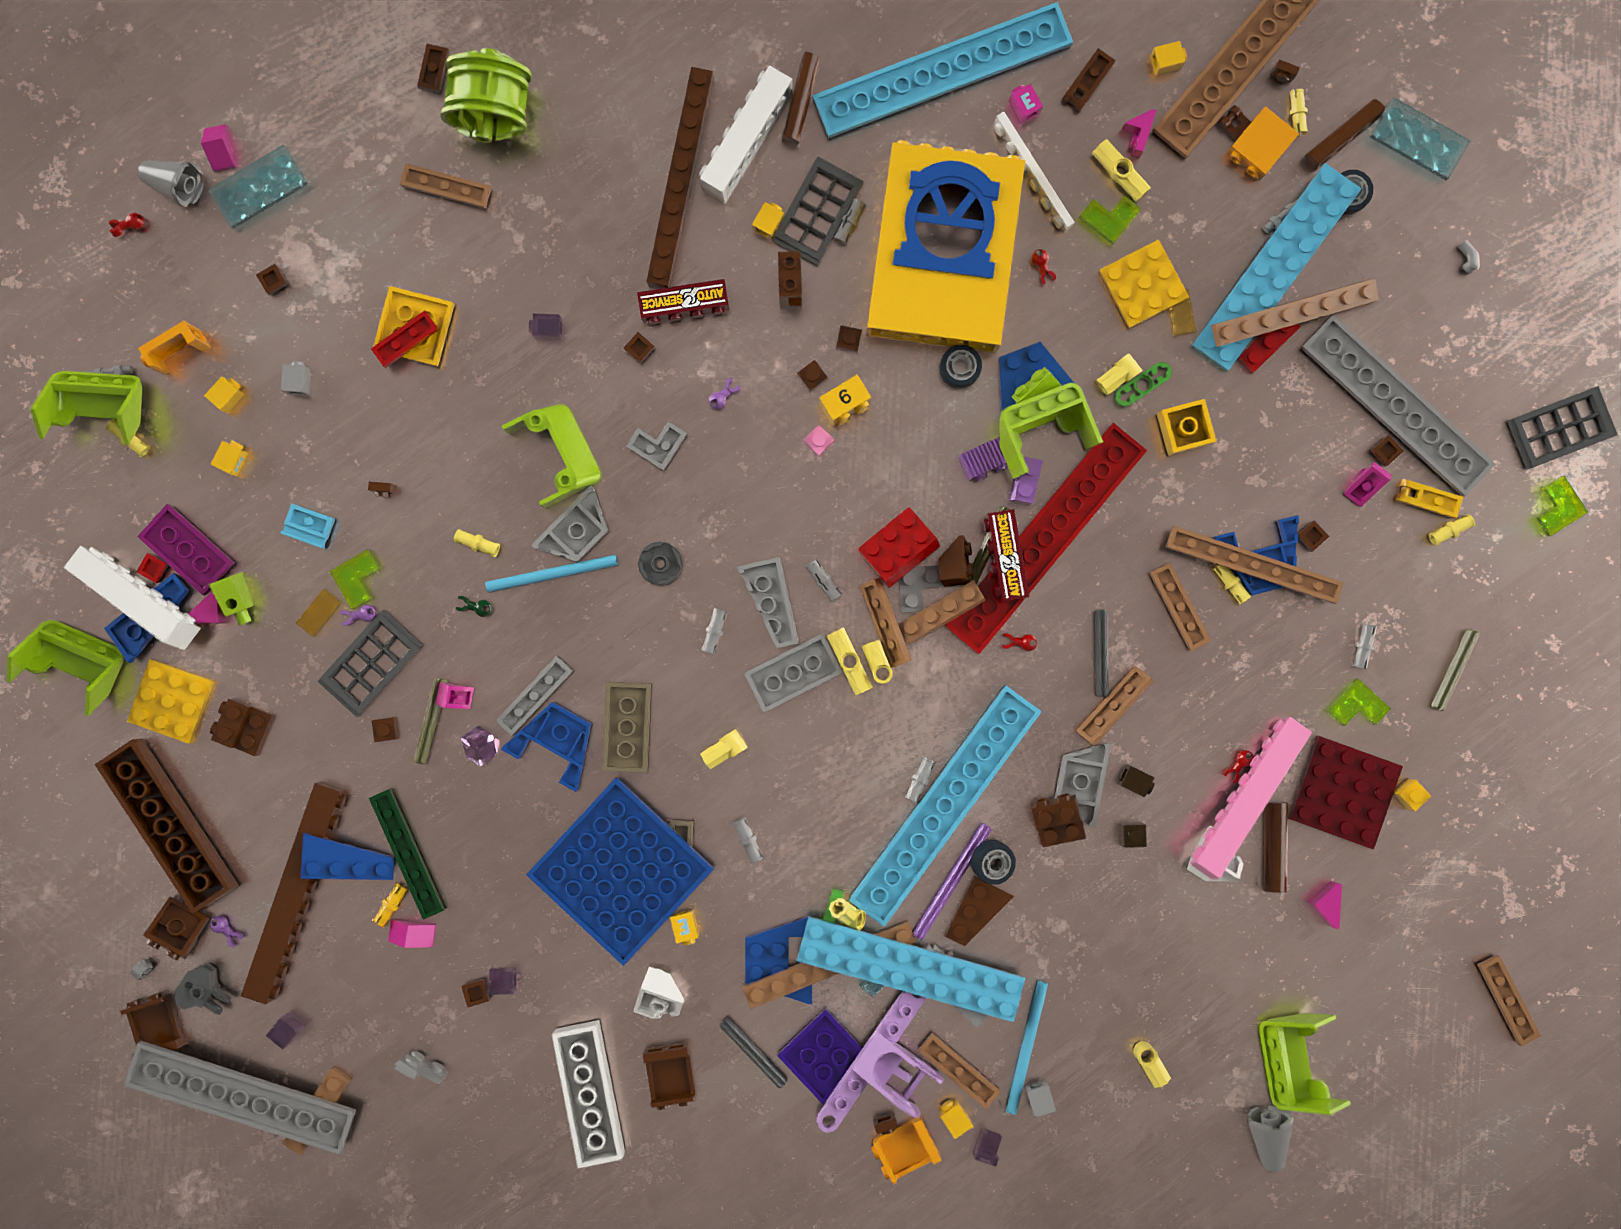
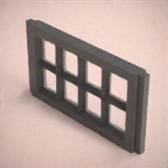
M817 157L776 230L772 241L791 252L799 251L802 258L818 266L842 223L843 215L847 214L864 181ZM818 171L833 179L827 191L812 184ZM837 181L851 189L845 201L830 193ZM809 188L824 195L817 208L803 200ZM827 198L842 205L836 217L821 210ZM800 205L814 212L808 224L794 217ZM818 214L833 222L827 234L812 227ZM791 221L805 228L799 241L785 234ZM809 231L823 238L817 251L803 244Z
M1599 386L1507 421L1526 470L1618 435ZM1589 398L1595 413L1582 418L1576 403ZM1571 405L1577 420L1564 425L1558 409ZM1554 412L1559 427L1546 432L1540 416ZM1597 417L1603 433L1589 437L1584 422ZM1536 419L1541 434L1528 439L1522 423ZM1579 424L1584 440L1571 444L1566 429ZM1561 431L1567 446L1554 451L1548 436ZM1543 438L1549 453L1536 458L1530 442Z
M382 610L317 682L354 716L358 717L423 645L385 610ZM380 624L393 635L384 646L371 635ZM396 638L408 648L400 659L396 658L387 649ZM367 639L380 649L371 660L359 650V647ZM354 653L367 663L358 674L345 664ZM382 653L395 663L386 674L374 664ZM341 667L354 678L345 688L332 678ZM369 667L382 677L374 688L361 678ZM357 681L369 691L360 703L348 692Z

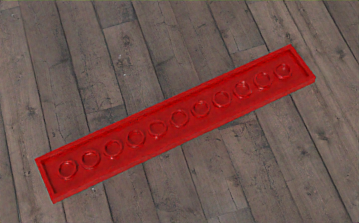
M1114 422L1101 436L1103 442L1090 449L1019 535L1029 594L1147 452L1142 445ZM991 571L978 585L986 601L945 625L949 631L978 655L1025 600L1024 598L1000 602V598H996L994 591L997 579L996 576H992Z

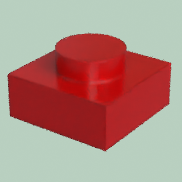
M146 553L136 572L154 583H159L169 565L151 553Z

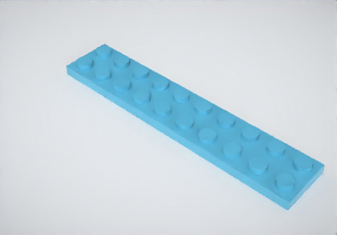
M1325 163L1194 341L1192 347L1228 371L1253 337L1216 347L1211 325L1275 307L1361 188Z
M810 916L808 917L797 956V961L1011 1022H1014L1026 979L1020 975Z

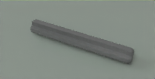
M1104 609L1095 610L1096 696L1107 697L1109 695L1108 612Z
M725 1018L720 1023V1028L778 1088L783 1087L787 1082V1078L730 1018Z

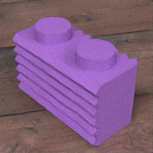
M1000 437L973 448L958 457L969 481L975 479V482L987 478L986 473L992 470L998 473L1008 468L1000 449Z
M1023 456L1029 472L1014 479L1010 502L1029 506L1034 503L1033 499L1035 498V490H1037L1036 486L1038 485V477H1040L1039 473L1041 472L1040 469L1043 462L1039 459Z

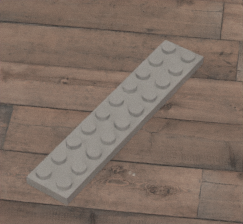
M1331 315L1301 347L1304 352L1462 497L1467 496L1495 465L1488 456L1334 315Z
M144 1041L137 1043L123 1085L339 1155L343 1151L356 1109Z

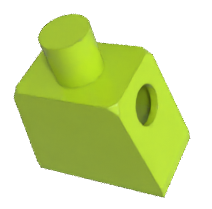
M242 572L209 584L226 617L234 614L239 626L252 621L247 608L254 606Z

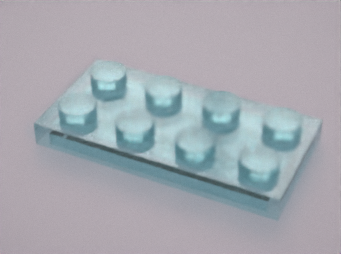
M1395 97L1390 101L1370 136L1375 141L1444 180L1450 178L1471 141Z
M281 145L208 189L229 226L234 229L308 185L287 148Z

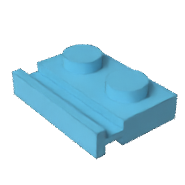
M291 503L281 534L324 549L335 519Z

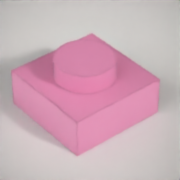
M818 425L803 441L820 456L834 442V439Z

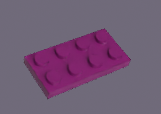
M166 504L137 536L199 593L205 596L211 590L209 584L219 581L235 564L231 558L170 504Z

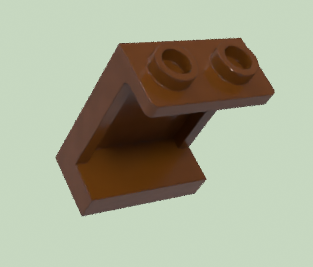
M778 252L780 308L802 307L800 252Z
M159 992L148 996V1001L141 1002L140 999L126 1003L127 1008L120 1011L121 1015H127L136 1046L139 1041H144L173 1051L186 1044L171 993L162 996V993Z
M689 1043L644 1050L643 1061L646 1063L651 1108L657 1107V1110H664L674 1104H679V1106L691 1105L696 1100L697 1095Z

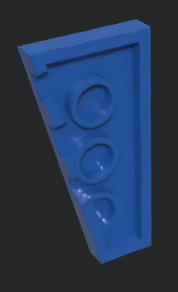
M175 573L171 574L154 588L163 595L162 599L165 601L169 600L177 606L189 593V589L178 574ZM122 613L104 628L129 663L134 662L154 637L153 634L125 613Z
M303 832L301 879L393 880L394 856L361 849L353 845L335 842L331 839L320 838Z

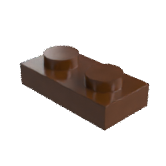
M426 44L417 83L419 89L436 93L441 92L446 70V60L450 53L448 48Z

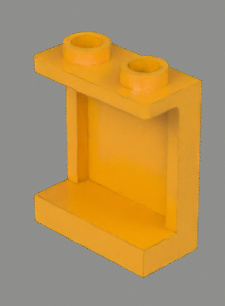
M1265 106L1227 151V154L1230 155L1229 157L1234 163L1241 164L1246 168L1247 173L1251 177L1261 180L1299 133Z
M183 320L145 343L138 350L141 353L140 359L147 368L150 367L154 371L166 375L169 371L164 361L190 345L202 352L211 347L199 328Z
M921 1115L919 1118L914 1117L898 1125V1128H895L894 1132L890 1134H880L872 1138L874 1146L871 1147V1150L876 1160L881 1159L884 1165L881 1167V1170L886 1180L891 1179L893 1185L897 1183L898 1178L931 1161L933 1164L942 1161L940 1153Z

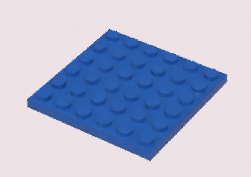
M616 777L526 875L624 966L714 870V867Z

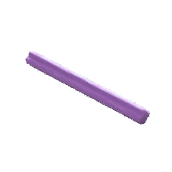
M980 824L914 929L913 935L918 939H924L970 866L974 849L984 842L990 834L991 828L986 824Z

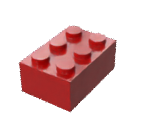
M908 507L860 546L858 550L864 560L890 588L937 550L940 544L937 537L914 511Z

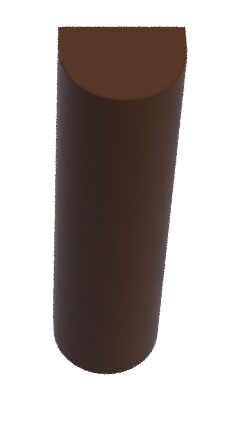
M807 51L804 52L801 59L782 136V142L797 145L800 142L820 61L819 56Z
M1376 99L1370 101L1305 155L1306 163L1313 171L1318 170L1380 119L1386 107Z
M1268 802L1264 808L1263 891L1286 893L1288 803Z

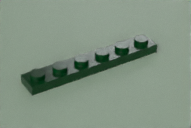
M390 788L370 797L371 805L422 919H427L444 911L445 908L392 789Z

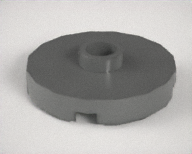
M661 541L646 546L638 560L639 572L643 578L649 583L658 586L668 585L675 581L681 573L683 565L678 550L671 544ZM663 560L665 563L664 567L658 568L657 562Z

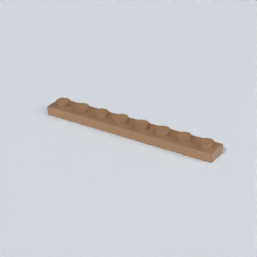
M1375 278L1364 280L1212 324L1216 347L1377 301L1379 296Z
M1176 526L1172 527L1165 547L1333 604H1337L1344 582Z
M908 921L874 934L910 945L916 943ZM800 963L742 986L749 1007L752 1009L839 973Z

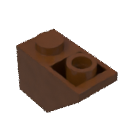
M964 535L958 536L938 559L939 579L944 587L968 584L970 576H973L972 563H969L972 547Z

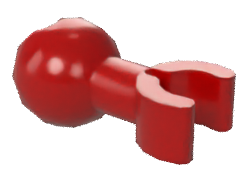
M134 212L130 213L126 220L120 222L115 219L108 222L113 228L110 230V233L114 237H119L128 228L139 230L144 226V218L141 214Z
M1037 249L1032 254V262L1034 265L1039 266L1041 272L1039 280L1043 285L1046 284L1044 279L1046 274L1050 275L1052 281L1056 280V275L1054 272L1049 271L1047 265L1048 253L1043 249Z
M1008 633L1003 634L1004 637H1009L1014 641L1009 645H1002L1005 649L1019 646L1024 651L1029 652L1037 647V639L1031 634H1026L1022 638L1013 637ZM1032 640L1036 641L1035 646L1030 645Z
M1248 750L1240 751L1236 756L1237 762L1233 767L1226 768L1223 771V775L1227 776L1228 773L1234 772L1235 776L1232 782L1236 783L1239 780V772L1244 767L1250 766L1254 758L1253 754Z

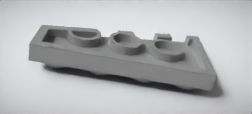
M781 557L738 566L737 569L755 601V605L764 620V624L776 648L799 644Z

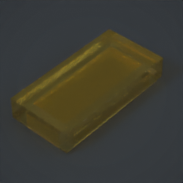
M1186 289L1189 295L1187 300L1169 308L1174 337L1197 332L1189 289Z
M323 589L297 620L296 624L312 637H315L342 602L329 591Z

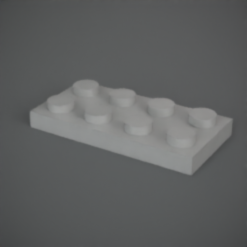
M822 633L745 672L744 675L763 713L843 672Z

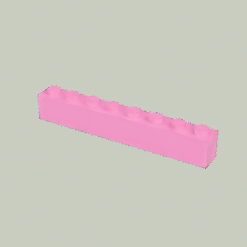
M1292 717L1280 719L1274 725L1273 735L1263 742L1261 746L1263 748L1262 752L1253 758L1250 763L1251 769L1238 782L1240 784L1239 788L1229 795L1227 799L1228 805L1225 809L1220 810L1215 817L1216 824L1213 828L1210 827L1203 836L1205 841L1191 855L1193 859L1190 864L1211 880L1221 877L1312 734L1310 730Z

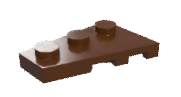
M973 875L944 936L966 946L1014 896Z

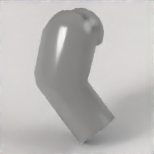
M1466 240L1458 248L1467 257L1468 261L1463 265V269L1468 274H1471L1474 270L1477 271L1480 266L1479 253Z

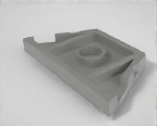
M590 485L531 546L535 549L579 562L609 531L595 489Z
M1110 743L1064 754L1061 760L1055 798L1065 793L1070 795L1076 794L1082 820L1096 828L1111 748Z

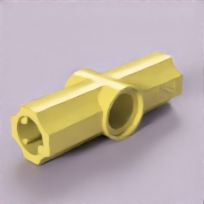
M1108 139L1103 141L1092 152L1096 159L1110 173L1111 179L1115 183H1119L1135 202L1151 189L1133 168L1132 162L1128 158H1124ZM1117 167H1123L1126 170V174L1118 173Z
M842 628L827 635L855 696L873 688L845 629ZM847 655H852L856 659V664L852 668L845 667L843 663Z

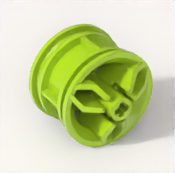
M483 48L480 53L477 50L454 54L447 58L446 95L444 108L441 110L440 115L442 121L474 141L482 143L492 142V136H495V141L521 135L526 131L527 124L524 121L528 83H530L532 76L531 71L526 66L506 54L491 48Z

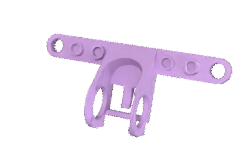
M905 991L898 996L835 1087L823 1108L817 1114V1124L822 1131L833 1132L838 1128L868 1083L904 1112L919 1118L921 1112L915 1104L908 1100L925 1074L936 1080L939 1084L943 1083L944 1078L927 1062L896 1042L925 1002L926 997L914 996L912 993ZM902 1059H905L914 1068H918L919 1071L903 1094H901L886 1083L892 1074L909 1083L913 1076L898 1066ZM832 1115L834 1117L831 1125L822 1123L825 1116Z

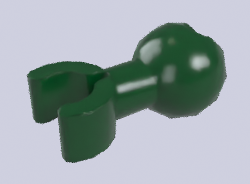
M458 596V599H462L468 604L462 608L456 607L458 611L472 610L478 616L486 617L492 610L491 604L486 600L472 602L465 596Z

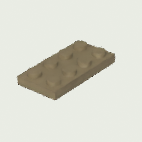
M606 682L602 771L648 772L651 684Z

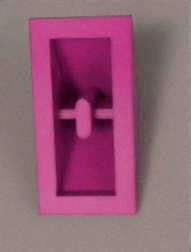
M223 124L205 128L201 145L212 170L217 172L236 168L227 125Z
M212 591L188 613V615L196 620L194 623H225V615Z
M440 682L436 704L443 708L470 709L474 687Z
M1331 881L1311 898L1308 903L1328 926L1340 929L1342 884Z
M391 919L388 942L404 948L433 947L436 924Z

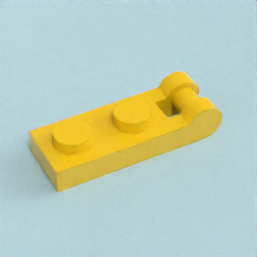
M1401 480L1400 487L1402 488L1400 494H1397L1396 502L1408 504L1453 519L1458 517L1463 500L1462 496L1414 481ZM1410 490L1416 491L1414 498L1409 496Z

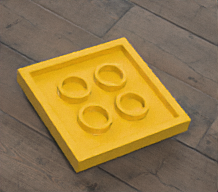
M1159 239L1099 270L1129 329L1189 298Z
M389 286L373 347L425 310L437 325L439 331L401 358L438 367L455 304L451 301Z
M149 659L127 722L191 744L215 681L160 661Z

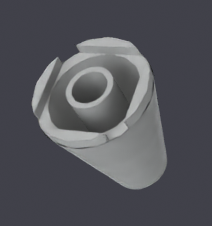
M145 160L139 165L137 170L139 179L143 183L181 206L187 207L189 203L194 204L201 196L204 183L200 182V175L203 176V172L195 163Z
M1268 1105V1109L1261 1110V1106L1255 1107L1248 1112L1247 1120L1261 1164L1269 1172L1277 1173L1286 1164L1294 1118L1291 1116V1111L1280 1110L1274 1105Z

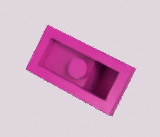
M1151 109L1125 122L1121 128L1123 131L1134 134L1130 144V148H1133L1131 156L1140 158L1157 110Z
M1374 462L1367 469L1363 468L1345 490L1344 495L1362 507L1391 479L1392 475Z

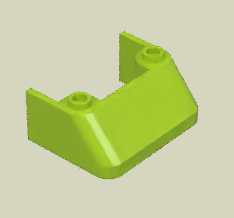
M74 371L54 373L30 408L39 439H44L52 425L65 427L76 416L117 419V427L121 430L124 444L129 445L141 423V381L139 377L133 375Z
M1075 383L1065 384L1011 405L1001 412L1000 449L1013 479L1029 472L1020 451L1022 448L1020 433L1056 420L1063 432L1071 433L1078 430L1086 450L1103 442L1079 385Z
M557 404L532 410L501 425L503 430L509 435L526 426L529 430L536 433L546 429L549 430L567 468L559 471L555 476V485L558 492L539 501L540 506L545 509L586 490L590 485H596L600 481L601 471L571 410L566 405Z
M47 620L42 622L7 655V682L11 683L24 670L39 674L46 672L52 666L89 682L86 687L84 715L90 716L109 696L124 662V656L112 644L61 622Z
M1303 1013L1268 1019L1260 1024L1259 1031L1272 1103L1278 1109L1332 1115L1351 1105L1350 1100L1330 1098L1327 1085L1321 1080L1312 1079L1305 1036L1314 1035L1318 1027L1336 1020L1335 1015Z

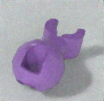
M732 378L727 379L725 388L721 392H714L710 395V406L714 409L724 407L726 398L730 394L739 392L740 385L735 389L731 388L728 390Z
M364 604L358 611H340V615L347 614L351 616L347 622H342V625H351L354 620L358 619L365 622L371 621L375 617L374 607Z
M223 916L214 917L210 923L211 930L225 935L229 946L232 948L237 945L233 941V936H237L239 939L245 936L241 931H233L228 926V920Z

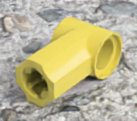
M1129 353L1115 363L1112 369L1096 380L1099 389L1106 396L1119 388L1124 382H1129L1143 371Z
M880 640L862 646L875 682L882 685L889 683L893 673ZM880 668L888 670L889 677L886 680H879L876 673Z
M735 729L719 739L718 743L704 750L700 755L711 770L729 757L736 756L748 747Z
M841 898L831 902L829 910L839 925L861 930L864 927L866 921L865 911L856 909Z
M1146 1041L1138 1042L1133 1048V1053L1153 1087L1157 1088L1166 1085L1171 1077L1158 1057L1156 1050ZM1150 1050L1149 1056L1141 1058L1143 1051Z

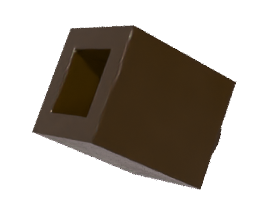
M1126 765L1117 784L1145 797L1146 794L1149 795L1155 785L1153 782L1155 777L1133 766Z
M1141 822L1119 823V845L1124 848L1147 847L1146 824Z

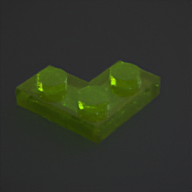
M1124 195L1110 212L1093 198L1079 218L1113 245L1140 212L1141 208Z
M1564 475L1543 487L1554 507L1536 519L1549 537L1589 512Z
M366 549L329 572L349 607L354 610L373 599L362 579L381 568L370 549Z
M1355 679L1327 709V712L1342 726H1346L1358 712H1361L1372 724L1377 725L1391 708L1360 679Z

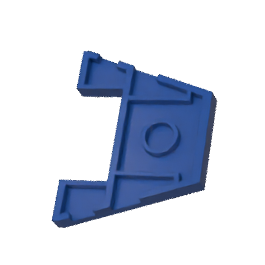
M1041 341L999 357L1001 412L1007 407L1016 404L1015 400L1011 397L1019 386L1025 385L1037 370L1044 367L1049 370L1062 386L1074 383Z
M1299 515L1277 520L1282 538L1281 544L1251 552L1296 566ZM1235 532L1213 537L1215 540L1238 547ZM1234 571L1251 596L1283 588L1282 586Z
M551 702L509 742L502 746L501 750L516 759H520L529 741L536 742L570 762L559 783L577 792L592 723L557 703Z
M809 916L745 937L746 984L789 968V937H803ZM812 985L787 994L785 997L806 1004H812Z

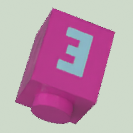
M1031 83L1025 87L1020 85L1012 91L1009 102L1021 124L1041 113L1043 105Z

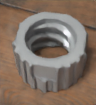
M142 959L131 969L130 974L137 981H140L152 971L154 966L147 959Z

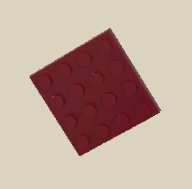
M1317 736L1288 819L1374 850L1403 766Z

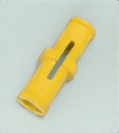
M396 882L388 897L383 899V905L372 921L374 923L379 922L377 925L380 927H385L393 912L398 910V904L409 890L408 887L405 886L403 888L402 883Z

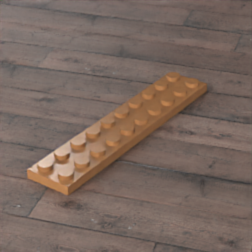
M1262 0L1152 131L1186 159L1320 0Z

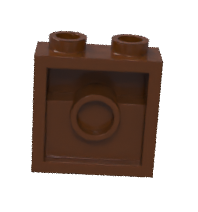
M234 698L227 699V702L223 701L218 710V713L221 714L219 721H215L210 728L211 740L229 748H235L252 756H257L274 715Z
M1065 793L1058 795L1055 799L1041 798L1032 803L1031 809L1042 847L1086 839V832L1076 794L1070 795Z
M169 897L143 936L148 939L146 944L157 950L161 946L168 950L166 955L177 961L180 957L185 960L210 919L199 912L192 914L187 905Z

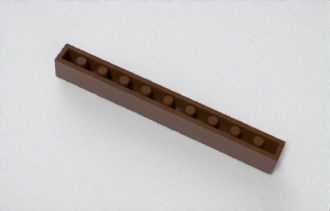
M691 67L646 280L650 288L661 289L671 287L714 84V75L711 70Z
M317 782L313 785L241 993L242 997L266 1005L275 1000L280 992V987L278 986L280 978H283L288 968L285 965L287 958L291 957L294 951L295 944H293L295 936H298L301 931L302 923L300 921L302 915H305L310 903L307 900L310 893L314 892L317 884L315 879H301L303 832L312 836L330 839L331 831L335 830L339 821L337 817L338 811L343 808L346 801V796H344L346 790L323 782Z

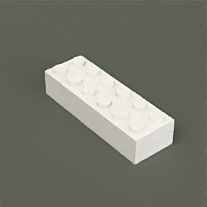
M770 65L766 71L762 70L758 76L756 88L748 92L745 106L743 109L739 108L737 110L732 127L728 126L722 136L724 140L720 146H715L710 156L712 158L708 165L705 164L699 173L702 191L723 204L727 202L793 94L792 78Z
M80 546L64 566L66 570L162 642L183 650L187 648L201 629L194 624L196 620L192 616L178 611L179 607L169 600L165 601L162 599L163 595L153 588L149 589L146 587L147 583L137 576L133 577L130 575L131 571L121 564L117 565L114 563V558L107 553H101L93 547L87 549Z
M596 1020L555 1029L552 1033V1039L578 1168L622 1160L625 1148L600 1021Z

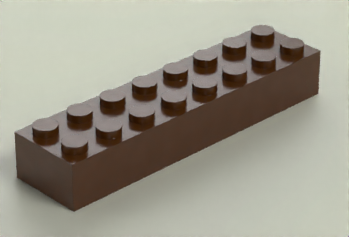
M142 738L130 740L94 764L192 914L204 910L239 886Z

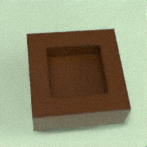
M1279 59L1272 69L1271 76L1276 77L1280 82L1291 83L1297 76L1300 67Z
M276 264L256 274L268 295L288 285Z
M841 325L836 348L858 352L862 330Z
M637 332L625 345L624 350L641 364L654 350L655 346Z
M815 360L797 373L810 392L828 379Z
M1390 435L1385 436L1370 450L1385 467L1404 452Z
M369 481L368 490L375 493L376 497L388 498V494L396 493V485Z
M1315 520L1311 521L1298 533V539L1310 552H1313L1330 537Z
M396 717L371 720L374 742L398 739Z
M484 978L461 986L467 1008L491 1000Z
M894 1113L873 1119L876 1134H890L894 1132L895 1128H898Z

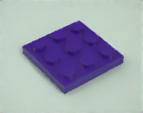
M825 1008L778 1052L777 1056L809 1091L824 1104L863 1047Z

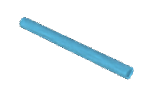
M616 555L491 580L485 582L487 592H493L617 566L618 563Z
M1037 981L1006 1107V1112L1013 1115L1017 1114L1048 988V983L1043 981Z

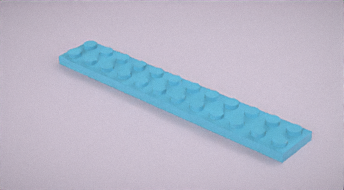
M1058 2L814 94L812 98L827 137L831 138L1072 46L1073 40Z
M1005 685L848 901L865 911L867 915L885 927L1042 711Z

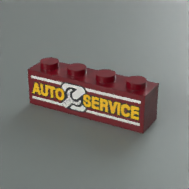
M725 279L637 292L641 319L643 323L647 322V325L658 324L660 320L669 319L671 322L679 321L684 316L700 318L704 316V313L710 312L713 315L725 313V310H730Z
M1015 510L988 513L986 519H983L985 533L989 532L990 541H987L988 554L993 556L994 563H990L992 576H996L997 585H994L995 596L1000 598V602L1028 598L1029 591Z

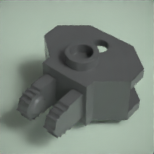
M211 964L188 971L175 989L176 1005L183 1010L198 1006L200 1008L205 1007L214 1014H221L223 1008L211 999L216 997L224 1003H229L231 997L220 989L221 985L217 981V968Z

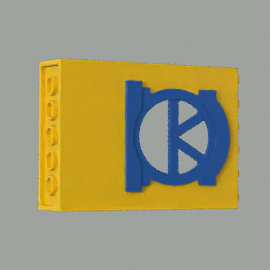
M903 140L897 141V143L892 142L866 336L946 347L964 344L976 351L990 353L998 351L1001 346L1025 160L1015 155L1000 157L992 152L977 154L976 151L965 149L962 152L955 151L954 148L943 146L940 149L933 148L932 145L925 143L918 146L910 145V142ZM943 184H957L969 189V193L951 216L938 189V186ZM927 193H931L939 215L917 212L920 201ZM978 199L983 209L984 220L961 218L973 201ZM915 221L983 230L978 243L968 253L956 258H941L930 253L922 245L916 233Z

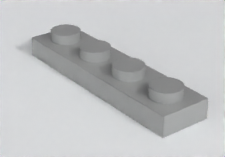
M556 656L499 716L496 722L513 736L567 679L573 670Z

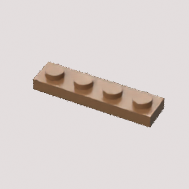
M405 163L400 180L402 187L483 209L487 207L492 189L489 185Z
M1167 563L1150 572L1149 574L1189 651H1193L1210 642L1211 639L1171 563Z
M881 578L860 585L890 667L892 668L911 661Z
M973 580L898 624L907 643L911 645L986 601Z
M1135 666L1076 730L1077 733L1095 747L1154 682L1153 679Z
M1495 955L1477 964L1517 1044L1523 1046L1541 1037L1501 957Z
M931 1032L918 1048V1051L984 1108L987 1109L1001 1091L934 1033Z
M333 1066L313 1096L336 1103L352 1078ZM285 1138L282 1142L284 1146L299 1156L304 1153L308 1146Z

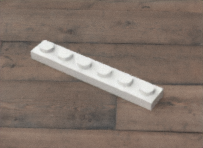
M1005 112L997 115L994 122L996 133L1000 137L1003 136L1007 142L1006 148L1011 155L1025 160L1024 173L1030 179L1029 184L1034 192L1038 191L1042 198L1041 203L1046 210H1050L1054 216L1052 219L1058 229L1061 228L1065 233L1072 228L1075 222Z

